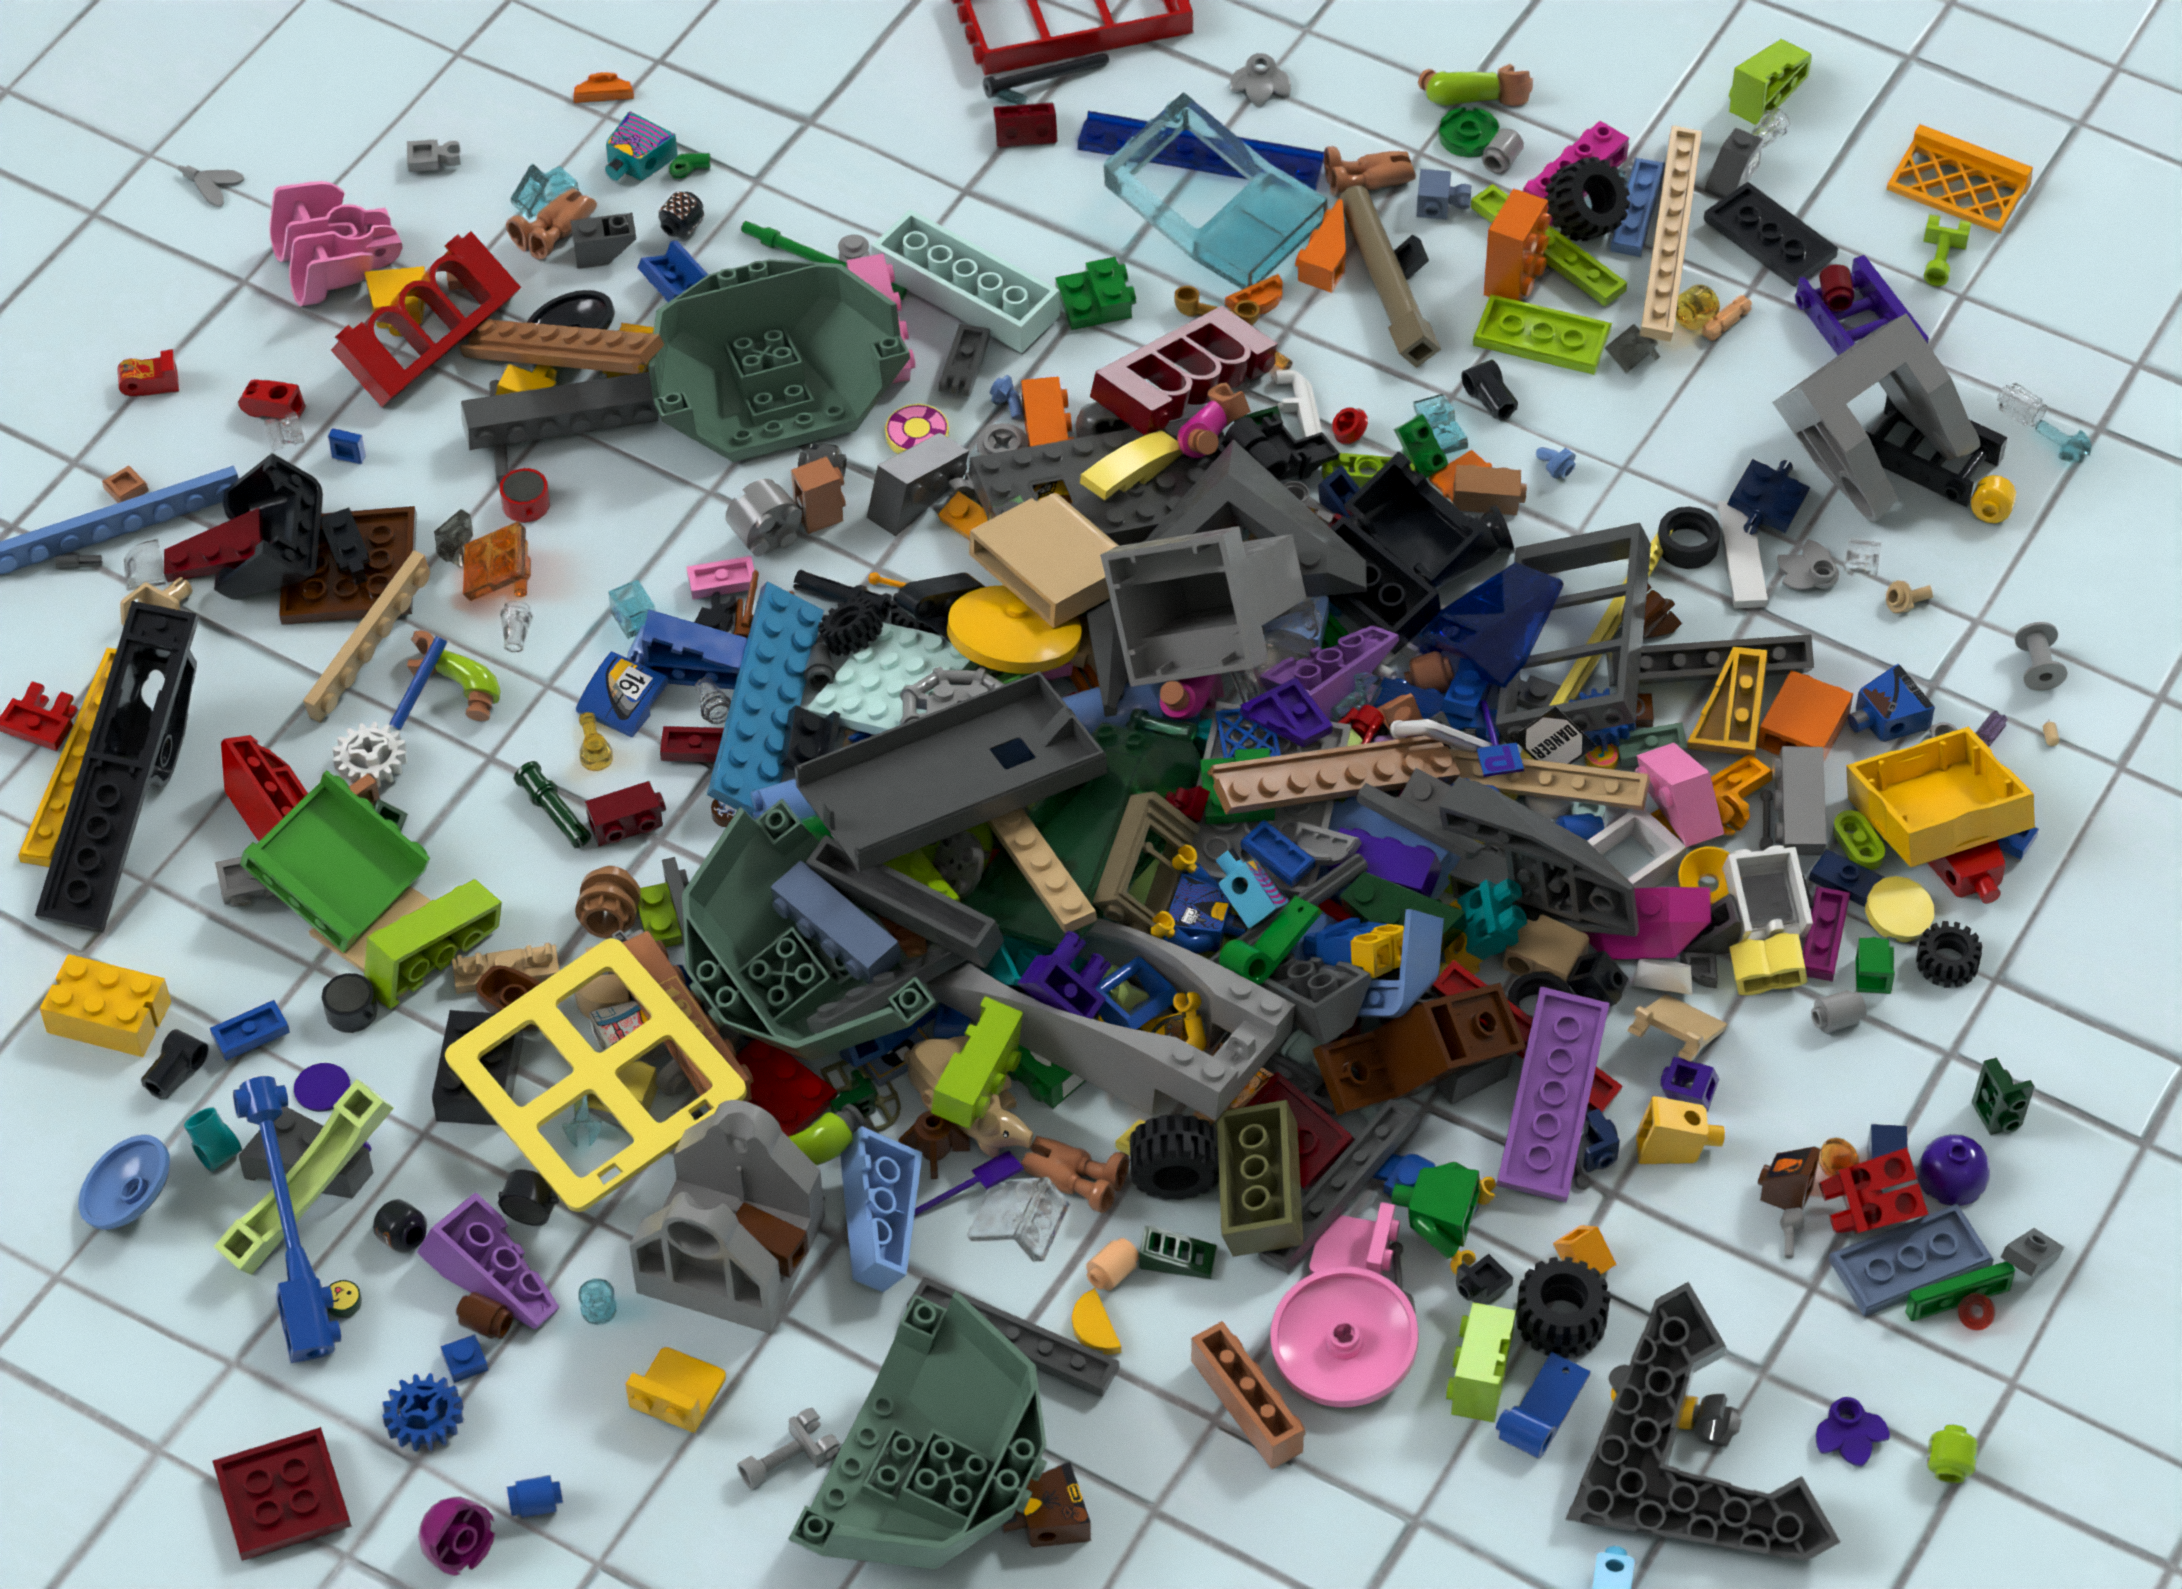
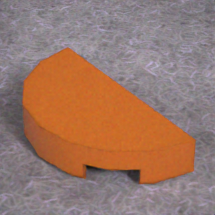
M609 72L589 75L588 80L575 86L573 93L574 103L634 99L631 83L618 78L616 73Z
M1276 274L1225 297V305L1234 311L1235 305L1238 302L1250 300L1258 304L1260 308L1259 315L1268 313L1276 308L1282 299L1283 281L1279 274Z

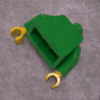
M1450 1162L1433 1168L1424 1167L1419 1171L1415 1187L1401 1184L1394 1185L1391 1203L1397 1206L1408 1207L1410 1227L1446 1259L1452 1258L1450 1268L1457 1275V1267L1463 1262L1471 1266L1476 1261V1256L1472 1251L1464 1250L1460 1252L1458 1249L1459 1246L1464 1247L1477 1203L1486 1205L1495 1197V1194L1491 1191L1496 1187V1182L1492 1177H1484L1480 1180L1479 1170L1468 1169L1458 1162Z

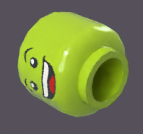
M1953 1424L1945 1425L1944 1430L1936 1431L1930 1436L1927 1466L1930 1471L1935 1473L1936 1479L1947 1483H1961L1965 1481L1966 1477L1971 1476L1975 1472L1978 1443L1976 1438L1966 1433L1967 1429L1965 1427Z

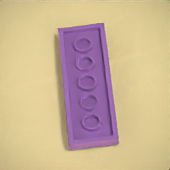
M1540 986L1496 1186L1567 1202L1610 1003Z

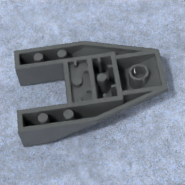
M1461 777L1457 778L1439 805L1442 828L1505 849L1506 858L1495 855L1488 850H1482L1480 855L1471 860L1461 858L1450 874L1454 898L1458 899L1479 887V884L1486 879L1498 884L1509 878L1517 882L1521 886L1522 896L1514 901L1512 905L1522 908L1528 920L1537 921L1539 916L1543 914L1577 931L1637 936L1639 925L1634 885L1587 840L1489 786L1483 785L1478 781H1470Z

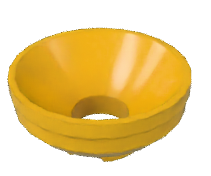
M1704 846L1689 852L1679 867V886L1699 887L1698 881L1702 877L1709 876L1714 878L1718 882V888L1714 892H1710L1711 905L1729 894L1722 867L1730 853L1713 846Z

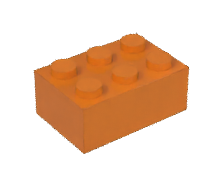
M1513 188L1488 229L1483 295L1490 297L1492 294L1517 301H1522L1524 296L1529 297L1534 287V279L1537 275L1541 276L1547 264V258L1543 257L1549 241V237L1545 236L1551 219V215L1547 214V199Z

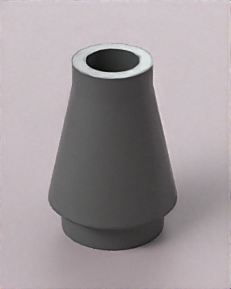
M819 643L813 645L810 649V656L803 678L810 689L821 692L828 682L829 684L833 683L836 671L830 656L829 647Z

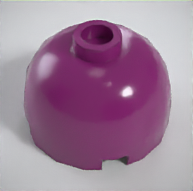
M460 1496L440 1500L426 1512L419 1526L418 1539L423 1555L436 1568L446 1574L460 1575L457 1571L463 1570L467 1565L472 1570L487 1556L494 1542L495 1533L490 1530V1520L494 1522L493 1515L478 1502Z

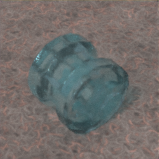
M596 1278L586 1281L580 1287L578 1299L581 1315L584 1320L595 1325L609 1322L617 1311L615 1292L611 1283L604 1279ZM600 1302H603V1303H604V1304H601V1305H599V1306H594V1304H597V1303H600Z

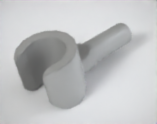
M1800 1207L1785 1209L1780 1220V1226L1785 1236V1258L1790 1259L1794 1257V1229L1804 1227V1218Z

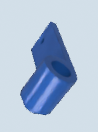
M1551 1352L1520 1406H1514L1510 1411L1505 1409L1500 1415L1496 1424V1429L1500 1431L1499 1439L1537 1459H1541L1591 1375V1371Z

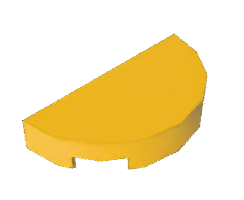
M1094 1288L1086 1292L1074 1305L1072 1313L1074 1336L1081 1345L1088 1346L1093 1350L1103 1351L1104 1355L1122 1353L1121 1344L1096 1289Z

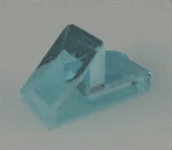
M531 164L510 200L528 219H531L560 194L571 188L579 191L578 182L560 165L544 174L535 164Z

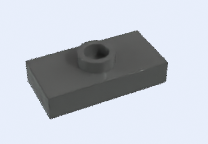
M2033 1228L2007 1244L2001 1258L2032 1277L2059 1259L2064 1246Z

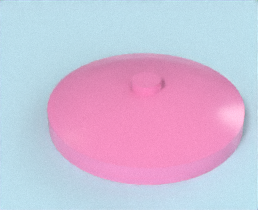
M1345 1266L1315 1272L1296 1283L1284 1295L1277 1306L1272 1319L1270 1333L1274 1361L1285 1381L1307 1399L1332 1407L1361 1406L1374 1402L1392 1392L1410 1372L1417 1355L1419 1343L1416 1315L1403 1291L1381 1274L1364 1268Z

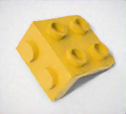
M664 1347L660 1349L644 1377L632 1372L625 1385L629 1407L695 1433L726 1381V1372L722 1368L672 1348Z

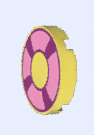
M913 404L899 408L888 417L885 425L887 444L897 454L938 433H942L949 438L947 418L941 411L929 405Z

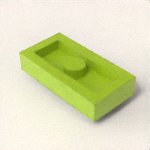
M667 882L640 888L641 897L637 909L643 931H649L656 942L660 940L665 948L683 944Z

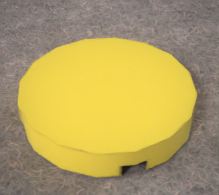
M1892 876L1883 878L1872 887L1867 896L1865 913L1870 925L1880 935L1886 938L1890 936L1896 938L1897 942L1905 943L1919 939L1923 936L1926 928L1929 929L1934 919V904L1928 892L1920 884L1909 878Z

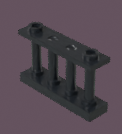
M1888 395L1886 396L1884 414L1887 416L1873 434L1865 431L1870 438L1882 468L1965 507L1970 504L1974 484L1970 479L1984 461L1995 466L2001 463L2004 458L2008 438L1970 420L1977 432L1981 445L1979 449L1971 454L1972 457L1959 474H1956L1941 467L1946 459L1938 451H1936L1930 461L1913 453L1925 436L1895 407ZM1898 421L1915 428L1901 447L1884 440Z

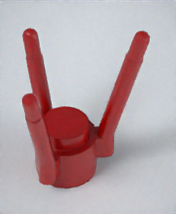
M1363 705L1360 710L1352 707L1347 715L1337 723L1348 724L1351 722V728L1362 739L1361 744L1370 743L1372 737L1385 722V718L1377 708L1371 705Z

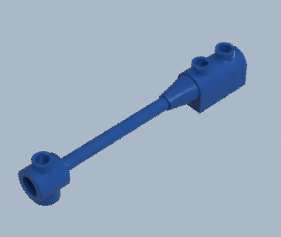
M271 1076L255 1077L244 1081L239 1086L240 1089L233 1090V1101L238 1119L246 1117L247 1122L259 1125L287 1248L286 1266L288 1281L278 1283L275 1296L291 1364L321 1358L333 1353L336 1349L334 1343L341 1342V1331L338 1320L329 1321L327 1313L328 1308L334 1307L331 1287L321 1286L320 1279L316 1277L299 1239L274 1127V1121L283 1114L281 1107L288 1106L285 1085L277 1086L275 1078Z

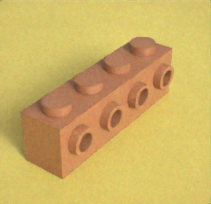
M1221 1321L1192 1337L1191 1362L1269 1467L1274 1469L1303 1453V1442L1306 1435L1303 1424L1298 1417L1291 1413L1280 1393L1275 1388L1273 1389L1264 1377L1260 1366L1255 1361H1252L1244 1350L1239 1338L1231 1333L1225 1323Z

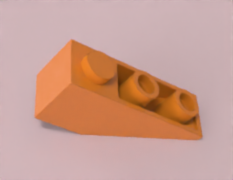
M1338 199L1332 209L1326 210L1319 229L1313 230L1309 238V244L1305 250L1301 249L1295 261V266L1298 267L1299 282L1330 293L1333 292L1345 273L1346 245L1342 199Z

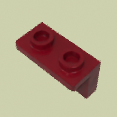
M1054 102L993 107L998 147L1050 144L1058 141Z

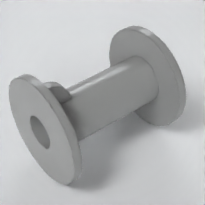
M2034 622L2020 628L2014 637L2016 646L2030 653L2033 666L2026 670L2023 679L2025 685L2032 690L2053 689L2061 685L2068 675L2067 669L2062 663L2052 661L2049 647L2056 642L2058 631L2051 623Z

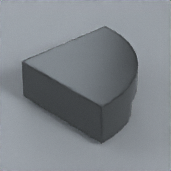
M1681 952L1680 963L1691 965L1692 980L1705 987L1717 988L1716 953Z

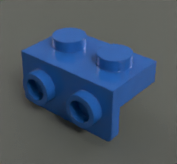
M678 241L670 242L666 255L641 258L637 267L667 302H670L709 275Z

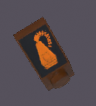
M1813 1146L1776 1153L1771 1166L1765 1164L1759 1175L1757 1184L1762 1186L1760 1201L1783 1210L1800 1207L1803 1212L1814 1188L1821 1149Z

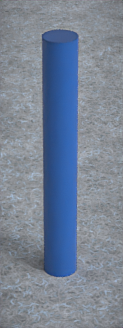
M438 636L434 638L389 723L390 726L398 730L402 729L448 643L446 640Z

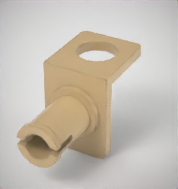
M178 577L163 591L147 582L143 583L121 600V624H125L131 602L136 599L141 603L180 610V602L189 597L193 592L190 583L186 579L183 581L182 577Z

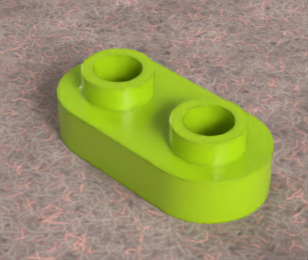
M1846 810L1839 813L1834 820L1833 835L1849 860L1869 870L1879 868L1884 860L1885 846L1867 818L1854 810Z

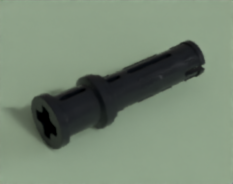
M801 569L794 578V583H798L793 585L795 590L807 592L833 602H843V604H846L847 599L853 598L855 601L857 597H862L863 600L867 598L871 601L882 622L888 618L891 611L890 603L893 601L891 594L884 593L880 595L868 591L867 587L863 585L848 586Z

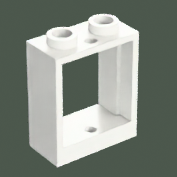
M1632 809L1587 840L1603 855L1631 835L1656 857L1655 860L1628 878L1634 885V888H1653L1679 871L1680 864L1686 856L1687 847L1646 809L1644 811Z

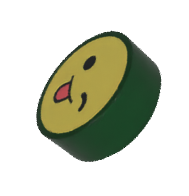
M339 1280L329 1285L334 1302V1307L327 1309L331 1315L345 1318L355 1314L360 1309L362 1297L359 1287L354 1282Z

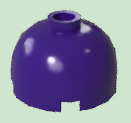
M1949 1134L1933 1140L1926 1146L1917 1166V1181L1922 1191L1928 1196L1930 1194L1933 1198L1938 1199L1939 1203L1948 1206L1954 1204L1963 1206L1975 1202L1986 1190L1990 1179V1161L1985 1150L1974 1139L1959 1134Z

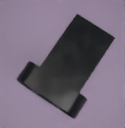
M964 572L913 581L905 584L900 589L896 597V603L914 619L924 622L951 643L947 633V624L952 605L966 593L986 586L970 574Z

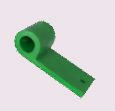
M1294 896L1253 946L1238 939L1231 940L1225 944L1219 956L1220 966L1257 985L1262 984L1322 914V910Z

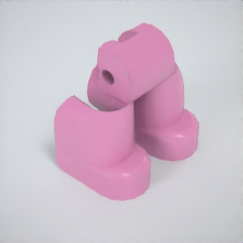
M325 181L280 186L274 190L269 227L271 245L279 262L290 261V285L294 299L299 306L319 304L326 299L328 290L348 287L366 279L365 271L385 267L400 256L402 242L397 231L391 226V219L386 208L365 210L353 204H343L344 191L335 184Z

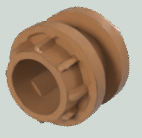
M609 865L589 872L582 880L580 895L575 907L578 921L589 934L600 938H612V934L618 930H621L623 933L627 932L635 922L637 907L641 897L638 883L627 870Z

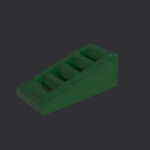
M1145 1226L1139 1253V1269L1211 1279L1217 1245L1165 1229ZM1153 1247L1159 1248V1253L1152 1251ZM1168 1249L1174 1250L1173 1257L1167 1255ZM1182 1251L1189 1252L1187 1261L1181 1259ZM1197 1253L1204 1254L1202 1265L1195 1263Z

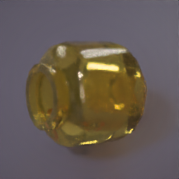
M1702 284L1693 285L1678 295L1675 316L1677 322L1689 330H1699L1704 324L1719 313L1720 304L1717 295L1708 286Z

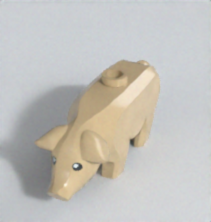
M959 1036L946 1040H923L916 1043L911 1050L905 1052L904 1061L908 1065V1078L921 1094L922 1101L928 1110L932 1109L934 1089L954 1052L960 1053L970 1037ZM1007 1074L1000 1094L992 1095L987 1113L982 1119L977 1118L970 1130L953 1123L964 1134L975 1139L979 1148L991 1158L998 1156L999 1149L1009 1146H1024L1029 1149L1033 1139V1132L1015 1114L1007 1111L1017 1105L1014 1096L1007 1090L1011 1088V1079Z

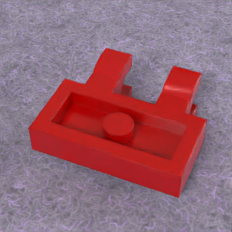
M32 681L23 699L20 701L12 698L1 714L0 732L57 751L73 727L71 719L76 715L78 708L71 705L74 700L73 695L61 691L50 711L43 709L49 701L48 696L42 695L45 687Z

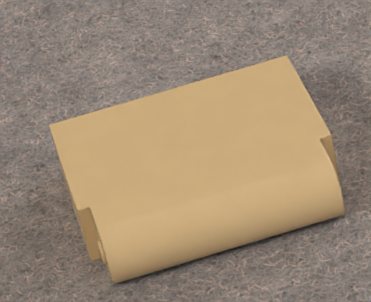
M1053 493L1038 501L1031 498L970 530L969 555L1050 626L1056 628L1110 598L1100 555L1119 545L1059 494Z

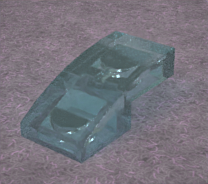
M1443 394L1413 402L1416 415L1424 414L1444 454L1468 448V437L1455 421V410Z

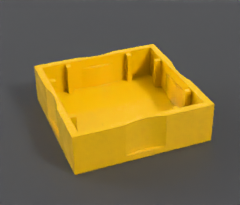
M1969 726L1927 739L1909 748L1889 751L1846 765L1848 800L1867 818L1869 823L1910 868L2035 828L2034 793L2010 769L2002 765L1994 757L1992 750Z

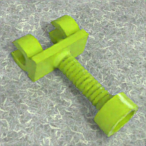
M1929 214L1923 242L1938 244L1934 260L1929 261L1925 267L1924 280L1928 284L1943 286L1948 282L1951 271L1950 266L1946 263L1949 249L1954 247L1966 250L1972 222L1960 220L1957 230L1939 226L1941 216Z

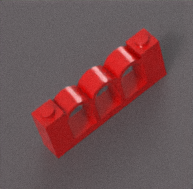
M472 231L463 238L459 234L453 237L444 246L448 251L442 257L435 260L423 274L421 280L412 281L405 285L392 300L390 306H383L375 310L364 323H359L353 329L348 325L335 336L338 342L331 349L332 353L381 407L391 401L522 288ZM445 271L455 276L481 306L465 318L437 285L436 272ZM417 297L422 299L451 331L435 344L406 310L405 298ZM376 322H385L392 325L420 357L404 369L375 335L374 324Z

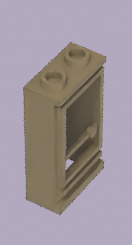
M1155 791L1131 795L1092 903L1101 909L1108 919L1152 935L1151 928L1156 925L1152 918L1161 911L1168 912L1182 870H1177L1172 866V858L1179 854L1178 849L1180 847L1192 844V839L1194 835H1198L1200 827ZM1149 828L1167 841L1162 855L1153 849L1151 842H1144ZM1141 849L1144 853H1149L1160 861L1145 905L1127 893Z

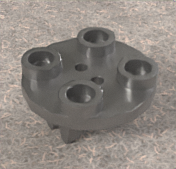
M966 830L940 840L932 865L960 899L967 897L974 890L976 891L981 879L984 859H989L991 855L990 851L982 850L983 846L978 838Z

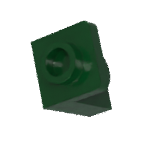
M855 1069L850 1072L852 1090L844 1091L830 1101L831 1113L835 1114L841 1111L842 1107L846 1104H851L859 1110L864 1119L876 1113L875 1097L878 1096L872 1080L869 1077L864 1079L859 1070Z

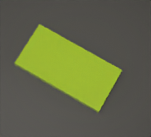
M1491 294L1473 337V346L1595 375L1612 330V323Z

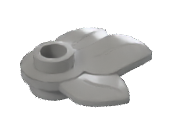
M1264 53L1250 56L1246 66L1236 70L1230 82L1232 92L1246 90L1249 99L1258 108L1269 99L1272 92L1283 97H1289L1291 91L1288 75L1276 68L1273 58ZM1256 65H1264L1266 67L1260 69L1257 68Z
M1808 539L1805 542L1802 555H1778L1777 557L1779 568L1786 575L1782 583L1789 588L1795 590H1806L1812 587L1826 589L1838 582L1839 570L1831 560L1830 552L1827 548L1813 540Z

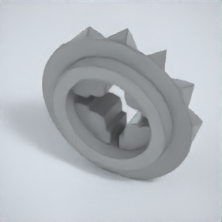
M1011 424L991 425L985 428L977 438V452L981 455L1028 447V438L1024 431ZM997 444H1000L1002 446L1008 444V449H1005L1003 447L997 449Z

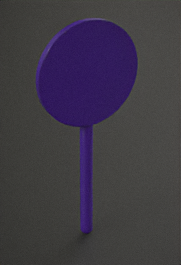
M331 1063L311 1065L304 1069L295 1080L294 1094L296 1100L301 1106L311 1111L323 1112L334 1109L333 1106L351 1086L350 1078L347 1072L338 1065ZM366 1140L362 1146L370 1152L372 1147Z

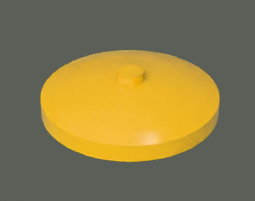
M998 585L973 590L956 600L949 611L947 633L949 640L956 650L974 663L1006 673L1032 674L1038 671H1050L1069 662L1079 649L1082 628L1077 616L1053 628L1005 585Z

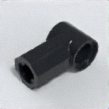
M1491 359L1462 371L1461 379L1467 394L1471 397L1477 396L1494 419L1497 418L1500 421L1508 419L1518 409V401L1504 384L1501 370L1494 360Z
M179 1029L172 1030L162 1044L161 1055L141 1078L142 1086L151 1095L159 1099L168 1098L189 1070L195 1072L203 1065L209 1051L208 1044Z

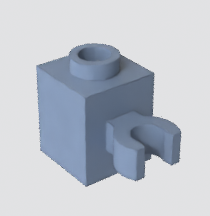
M1420 169L1416 217L1447 219L1449 204L1460 209H1469L1472 185L1459 184L1456 187L1450 186L1451 171Z

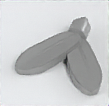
M189 165L178 167L183 176L194 181L204 198L215 207H222L224 205L223 194L217 186H235L244 181V176L233 170L200 171Z

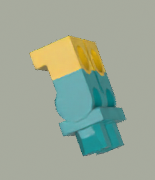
M1506 878L1500 883L1495 884L1486 879L1479 884V887L1449 904L1465 912L1468 926L1444 950L1446 964L1449 965L1452 960H1455L1475 975L1480 971L1479 963L1491 955L1503 952L1507 945L1512 947L1519 942L1517 931L1528 923L1523 909L1512 905L1514 901L1522 896L1521 886L1517 882Z

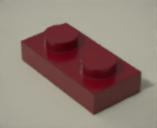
M663 726L660 747L661 761L715 762L724 728Z

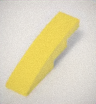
M1160 430L1125 444L1102 458L1081 474L1080 484L1103 500H1106L1118 489L1125 493L1138 481L1146 484L1183 453L1179 448L1178 441Z

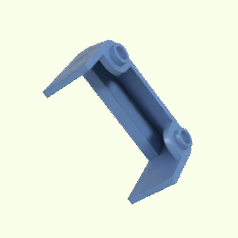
M1406 909L1399 980H1371L1357 1017H1401L1435 983L1439 974L1444 918ZM1320 915L1292 948L1295 959L1309 961L1312 958L1304 954V936L1309 933H1317L1323 930L1325 926L1334 924V918Z

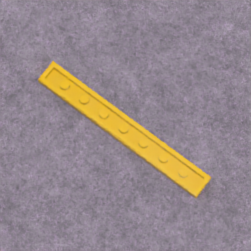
M106 648L18 854L19 860L22 863L50 867L117 649Z

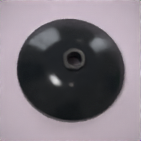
M580 290L566 293L545 303L530 316L526 323L608 330L614 319L615 309L611 299L606 294L595 290Z

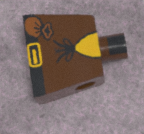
M1071 1462L1043 1472L1038 1482L1031 1479L1027 1490L1033 1493L1024 1512L1016 1510L1013 1517L1001 1525L1003 1533L1024 1528L1029 1545L1034 1548L1091 1541V1521Z

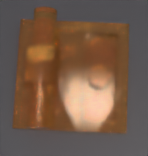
M519 521L465 544L463 595L468 600H475L514 583V594L517 597L527 595V580L531 577V558L528 556L526 528Z

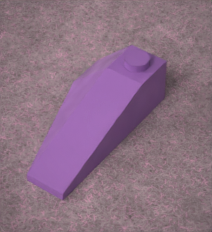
M1374 625L1339 638L1338 645L1322 650L1318 646L1310 649V656L1297 661L1293 657L1282 660L1260 675V682L1269 691L1296 677L1326 717L1331 719L1341 710L1399 641V635Z
M475 1192L430 1229L417 1253L444 1278L470 1293L475 1291L506 1305L507 1310L513 1313L514 1318L536 1330L557 1312L559 1305L540 1275L529 1268L523 1258L525 1252L519 1243L514 1244L506 1231L508 1225L504 1218Z

